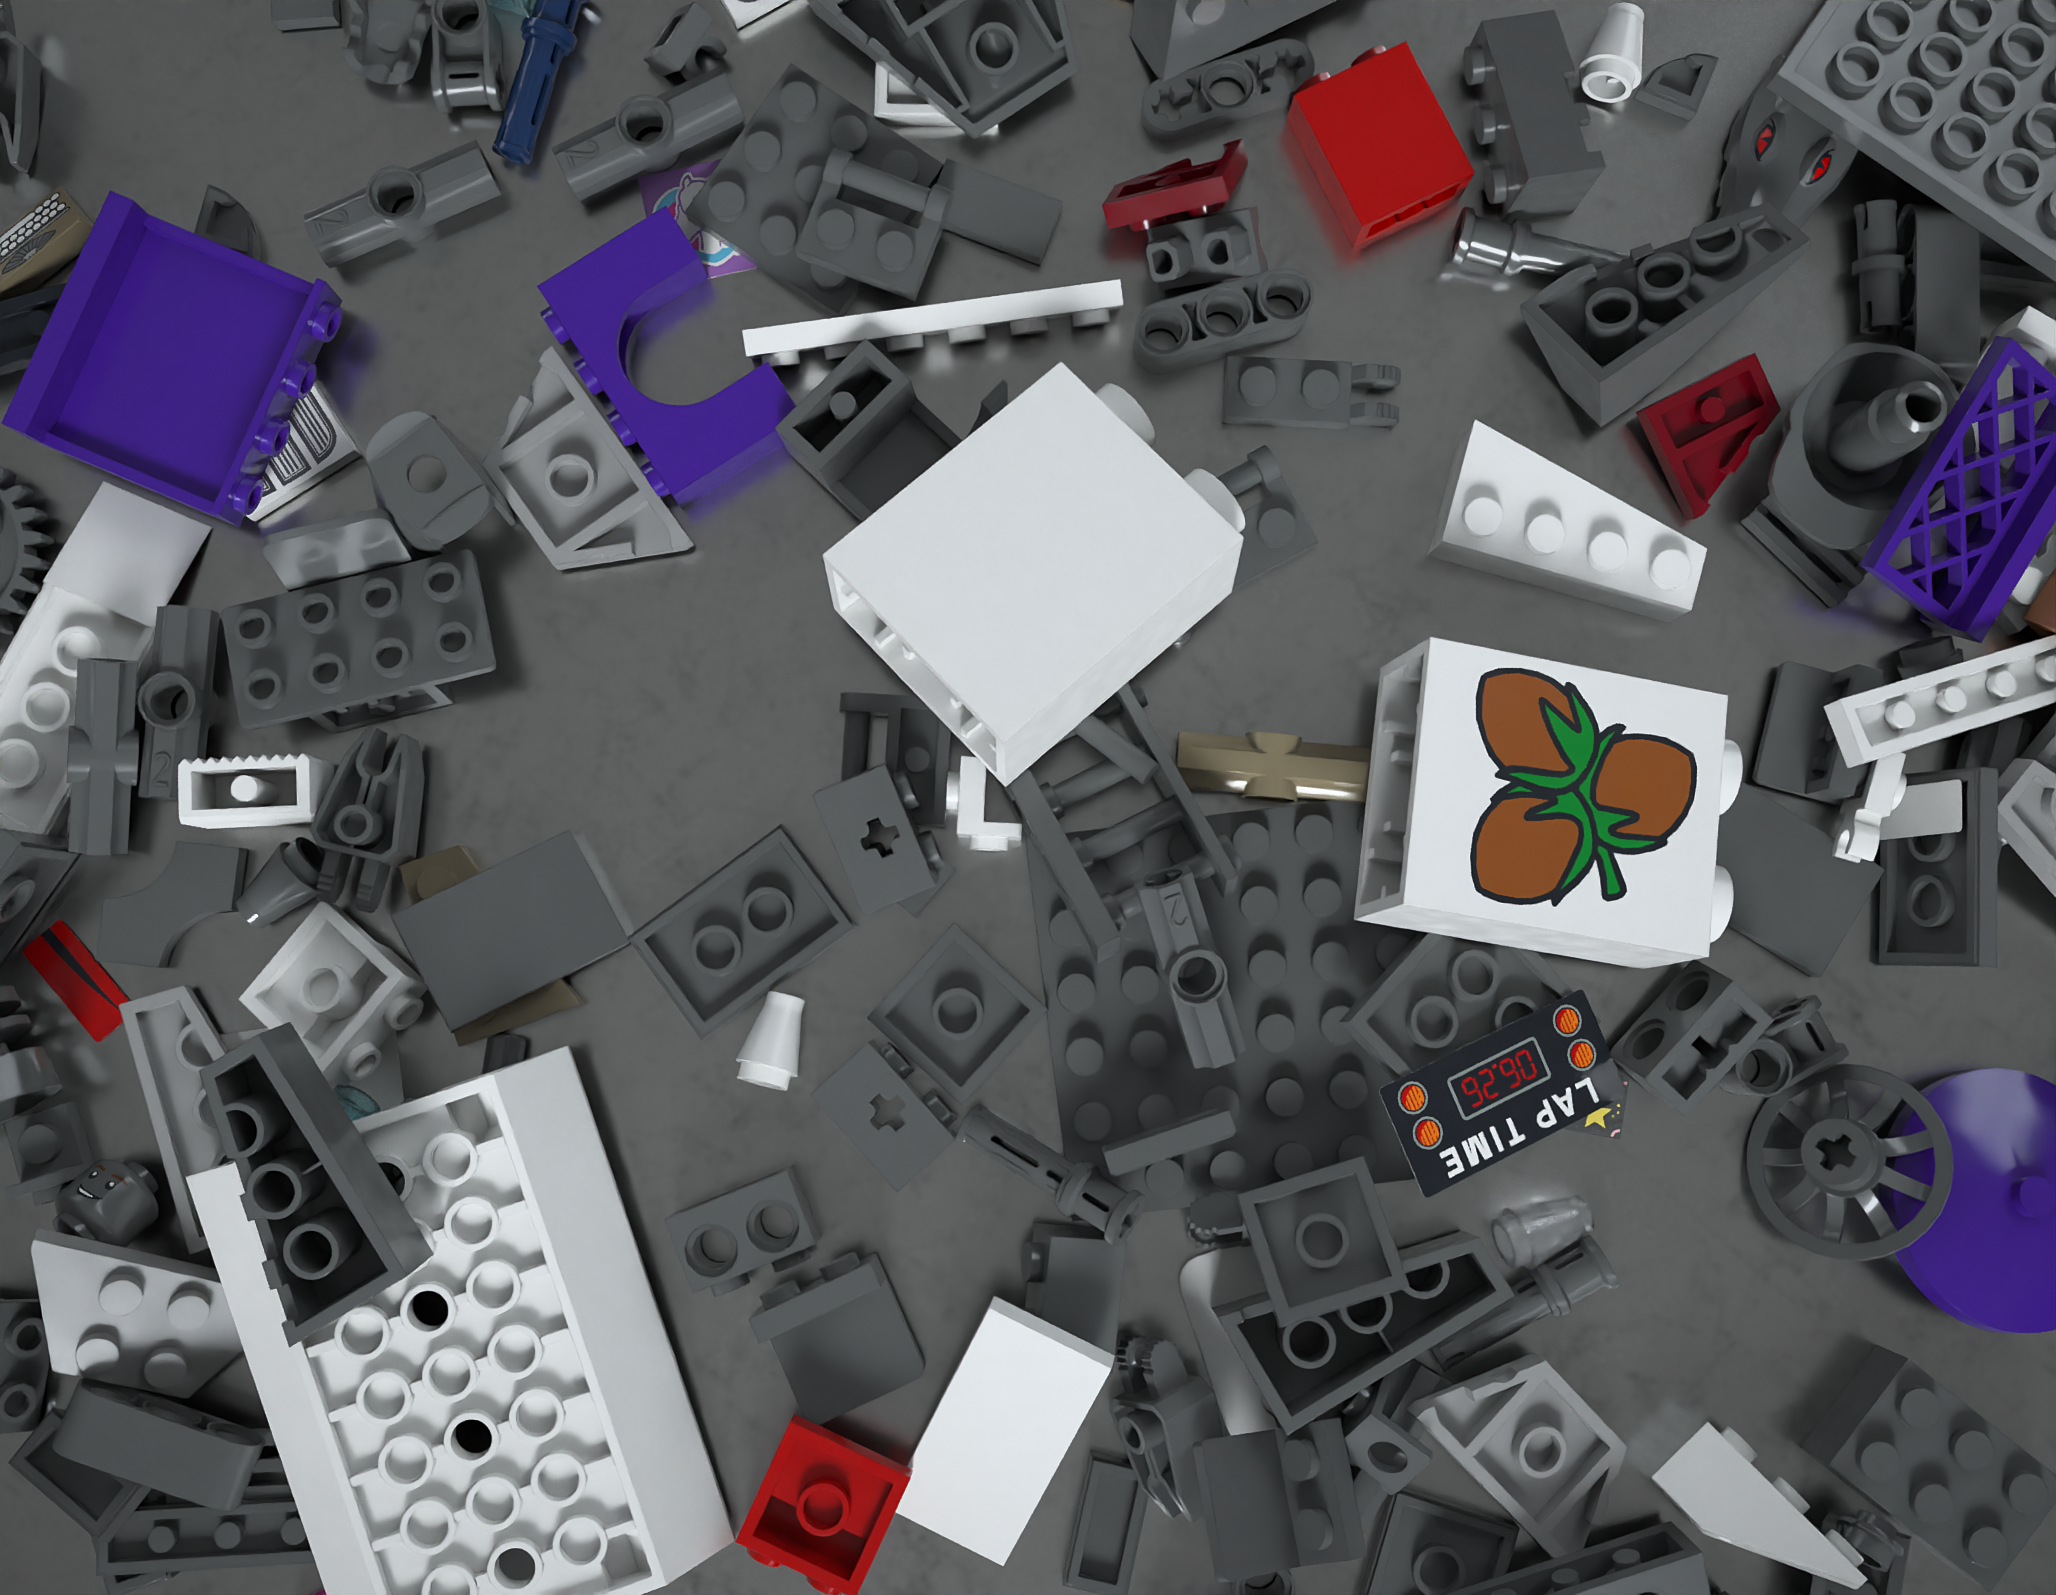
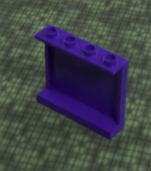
M110 190L1 424L27 439L240 527L245 514H252L261 501L264 492L262 477L271 457L280 455L287 444L290 435V423L288 420L297 400L304 399L313 387L316 378V365L314 362L323 343L330 342L340 327L342 320V308L340 305L343 300L326 281L317 278L313 284L149 215L134 200Z

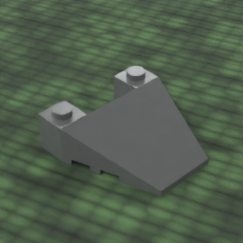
M807 0L818 17L973 139L1079 71L1064 0Z

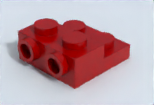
M794 1414L735 1542L747 1547V1553L763 1565L774 1568L785 1565L806 1575L808 1583L820 1592L828 1595H841L842 1593L858 1595L911 1479L913 1469Z

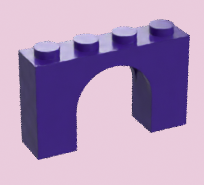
M664 206L537 287L549 304L548 307L539 312L560 345L571 339L582 355V358L573 363L578 374L593 396L604 390L616 409L607 414L606 417L627 448L638 442L648 457L649 462L639 467L647 481L661 499L671 493L683 510L784 446L775 427L796 407V404L768 361L714 396L690 405H669L657 402L643 395L632 385L628 370V354L632 339L640 325L655 311L709 278L697 252L667 206Z

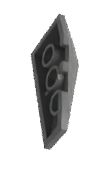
M1766 202L1694 227L1690 236L1686 239L1654 250L1651 243L1630 250V258L1599 269H1595L1593 263L1573 269L1522 303L1520 311L1562 389L1602 427L1658 388L1810 248L1811 239L1770 203Z

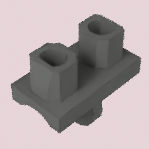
M1257 206L1163 223L1147 229L1150 244L1147 245L1146 254L1151 278L1155 283L1158 282L1159 291L1260 274L1267 271V259L1259 240Z

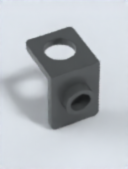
M1395 1369L1341 1402L1340 1411L1345 1414L1342 1429L1348 1459L1390 1491L1399 1492L1431 1464L1433 1452L1382 1414L1396 1371ZM1376 1442L1392 1443L1403 1450L1407 1457V1462L1400 1466L1385 1465L1373 1456L1370 1446Z

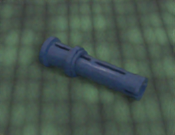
M536 0L531 17L523 19L520 30L522 31V38L526 42L505 106L504 116L492 145V150L497 155L520 164L531 163L536 139L548 107L558 68L561 65L562 58L569 56L570 52L575 49L577 38L573 31L582 3H587L589 0Z

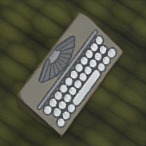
M61 186L0 233V301L32 292L82 251L94 224Z

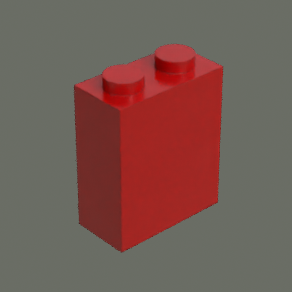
M1406 41L1388 50H1385L1384 46L1373 47L1359 55L1351 63L1350 68L1330 77L1328 72L1319 73L1303 82L1296 89V94L1293 96L1286 120L1353 248L1461 196L1475 173Z

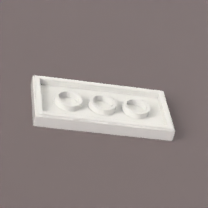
M44 582L41 592L38 593L0 662L1 829L58 836L68 818V810L71 805L72 783H66L69 726H74L77 660L78 658H111L137 661L139 689L152 665L155 625L153 628Z
M994 1296L906 1467L913 1469V1473L896 1509V1513L1004 1566L1109 1375L1115 1356Z

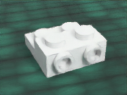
M320 901L240 996L239 1000L269 1030L291 1022L326 1080L347 1086L351 1080L360 1081L377 1068L382 1057L378 1048L393 1030L405 1029L417 1020L424 1007L420 997L427 990L423 979L389 947L373 940L336 904Z

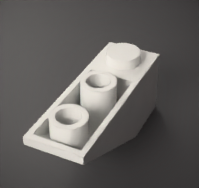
M1707 1422L1652 1476L1655 1486L1705 1535L1853 1589H1858L1868 1580L1857 1569L1864 1561L1862 1556L1834 1529H1831L1824 1536L1803 1516L1810 1508L1808 1503L1781 1477H1778L1771 1484L1751 1464L1758 1457L1756 1452L1729 1426L1719 1433Z

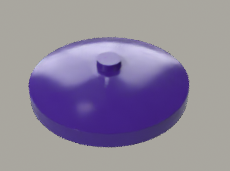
M2005 1068L1973 1070L1938 1080L1919 1093L1931 1103L1943 1121L1952 1145L1954 1173L1951 1192L1941 1215L1928 1232L1909 1247L1896 1252L1895 1255L1916 1287L1932 1303L1961 1322L1979 1329L1998 1333H2041L2055 1330L2056 1085L2038 1076ZM1907 1104L1893 1123L1887 1138L1912 1135L1927 1130L1917 1112ZM1934 1147L1911 1154L1887 1157L1885 1166L1916 1181L1933 1186L1936 1167ZM1878 1182L1879 1201L1898 1232L1915 1218L1925 1202Z

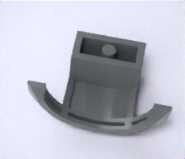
M866 338L775 427L787 451L861 522L865 521L963 441L917 399L911 380ZM1002 380L980 402L981 408L978 417L968 436L1008 405V383L1005 380Z

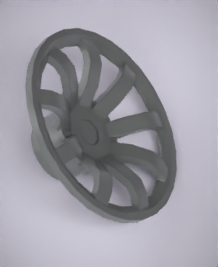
M1837 1064L1799 1081L1777 1095L1771 1096L1764 1103L1756 1117L1747 1143V1171L1750 1186L1760 1209L1777 1230L1793 1243L1817 1255L1837 1260L1866 1261L1886 1257L1909 1247L1928 1232L1938 1219L1951 1192L1954 1173L1953 1153L1943 1121L1931 1103L1912 1085L1889 1072L1870 1066ZM1845 1080L1865 1081L1885 1088L1876 1104L1858 1121L1849 1119V1101ZM1827 1082L1830 1098V1117L1816 1123L1793 1103L1791 1099L1810 1087ZM1901 1098L1917 1112L1927 1130L1896 1138L1879 1139L1875 1134L1891 1116ZM1778 1112L1783 1114L1805 1134L1801 1148H1764L1768 1130ZM1934 1147L1936 1167L1933 1186L1916 1181L1885 1166L1887 1157L1911 1154ZM1763 1165L1804 1166L1807 1174L1801 1183L1790 1193L1775 1202L1766 1183ZM1878 1182L1925 1202L1915 1218L1898 1232L1872 1190ZM1820 1190L1827 1193L1826 1223L1821 1239L1802 1230L1787 1218V1216L1804 1206ZM1856 1197L1872 1221L1881 1240L1862 1244L1840 1243L1845 1225L1847 1198Z

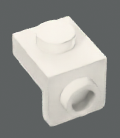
M961 756L960 772L948 771L946 809L958 810L957 835L959 838H970V849L1008 851V840L1021 841L1022 824L984 822L987 767L977 757Z

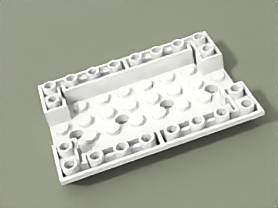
M569 1045L450 1085L427 1096L352 1121L378 1163H392L402 1171L405 1178V1186L399 1198L434 1255L404 1279L290 1348L281 1324L287 1319L277 1289L270 1290L262 1266V1262L267 1258L255 1221L248 1222L239 1196L245 1193L235 1160L186 1177L326 1595H641L668 1585L735 1541L736 1535ZM423 1291L439 1293L448 1305L446 1321L437 1326H428L421 1323L413 1312V1301L416 1294ZM469 1419L483 1422L489 1428L492 1435L491 1447L480 1453H471L464 1450L456 1439L457 1425ZM511 1548L523 1549L533 1557L535 1573L524 1580L510 1579L500 1569L499 1555Z

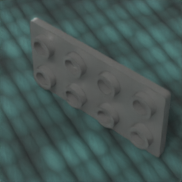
M469 549L226 607L221 612L239 724L248 731L310 717L332 734L453 704L451 681L491 672L496 668L476 557Z

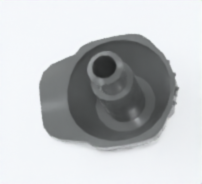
M1860 342L1847 344L1835 352L1797 396L1784 419L1782 427L1783 439L1771 464L1767 483L1772 502L1793 525L1809 538L1827 548L1850 550L1873 541L1960 397V394L1951 383L1950 377L1932 361L1918 353L1898 346ZM1972 424L1963 437V457L1975 452L1976 443ZM1944 479L1937 481L1928 495L1929 510L1945 494Z

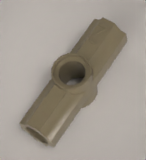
M1179 731L1175 766L1190 789L1241 793V798L1267 802H1297L1298 798L1365 803L1367 799L1371 761L1370 748L1334 745L1332 743L1302 742V737L1273 732H1249L1245 734V737Z

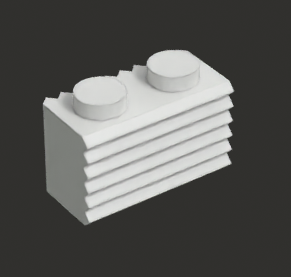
M289 753L286 757L278 754L274 757L262 755L260 758L250 755L247 759L236 756L234 759L223 757L221 760L212 757L208 760L197 758L195 761L184 758L178 765L181 824L206 829L312 824L333 780L334 766L327 760L302 753L300 756Z

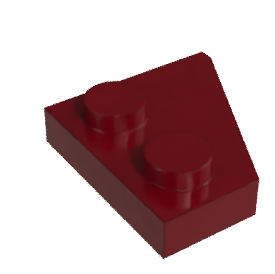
M1243 139L1223 144L1225 152L1221 159L1192 166L1191 160L1186 158L1152 173L1144 174L1115 185L1102 204L1108 228L1112 229L1129 225L1131 231H1142L1163 223L1166 220V215L1188 210L1189 216L1201 217L1219 211L1226 205L1225 201L1230 200L1248 164Z
M1752 353L1636 412L1686 520L1696 519L1705 514L1711 506L1708 503L1709 499L1726 476L1736 472L1749 454V447L1752 441L1757 436L1764 434L1781 411V408L1756 353Z

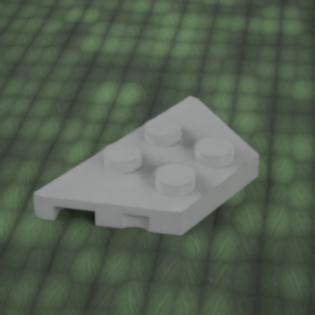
M553 346L546 349L539 359L542 367L525 397L519 395L508 415V425L505 432L495 438L481 463L512 509L557 570L688 550L694 545L660 496H657L636 462Z
M36 1227L30 1250L52 1371L188 1399L244 1350L217 1269Z
M1529 1354L1416 1400L1407 1408L1414 1418L1552 1559L1582 1550L1592 1523L1602 1525L1609 1504V1487L1612 1481L1618 1477L1627 1446L1548 1362L1537 1354Z

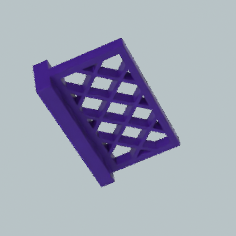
M2001 336L1994 338L1859 564L1920 611L1922 614L1919 619L1931 629L1977 643H1982L2056 521V378L2015 340L2010 337ZM2008 364L2012 367L2013 395L1998 400L1997 380ZM2046 398L2049 400V403L2035 425L2034 402ZM2014 409V439L1999 444L1998 415ZM1978 422L1979 452L1963 457V437L1970 425ZM2015 454L2013 463L2000 483V459ZM1980 466L1981 495L1965 501L1964 472ZM1944 479L1945 508L1929 514L1928 495L1935 483ZM1981 510V516L1966 539V516ZM1946 523L1947 551L1931 557L1930 529ZM1910 536L1911 564L1896 570L1888 562L1901 540ZM1948 566V571L1933 594L1932 572Z

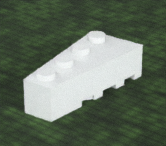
M1474 419L1459 438L1428 556L1669 623L1692 610L1707 548Z

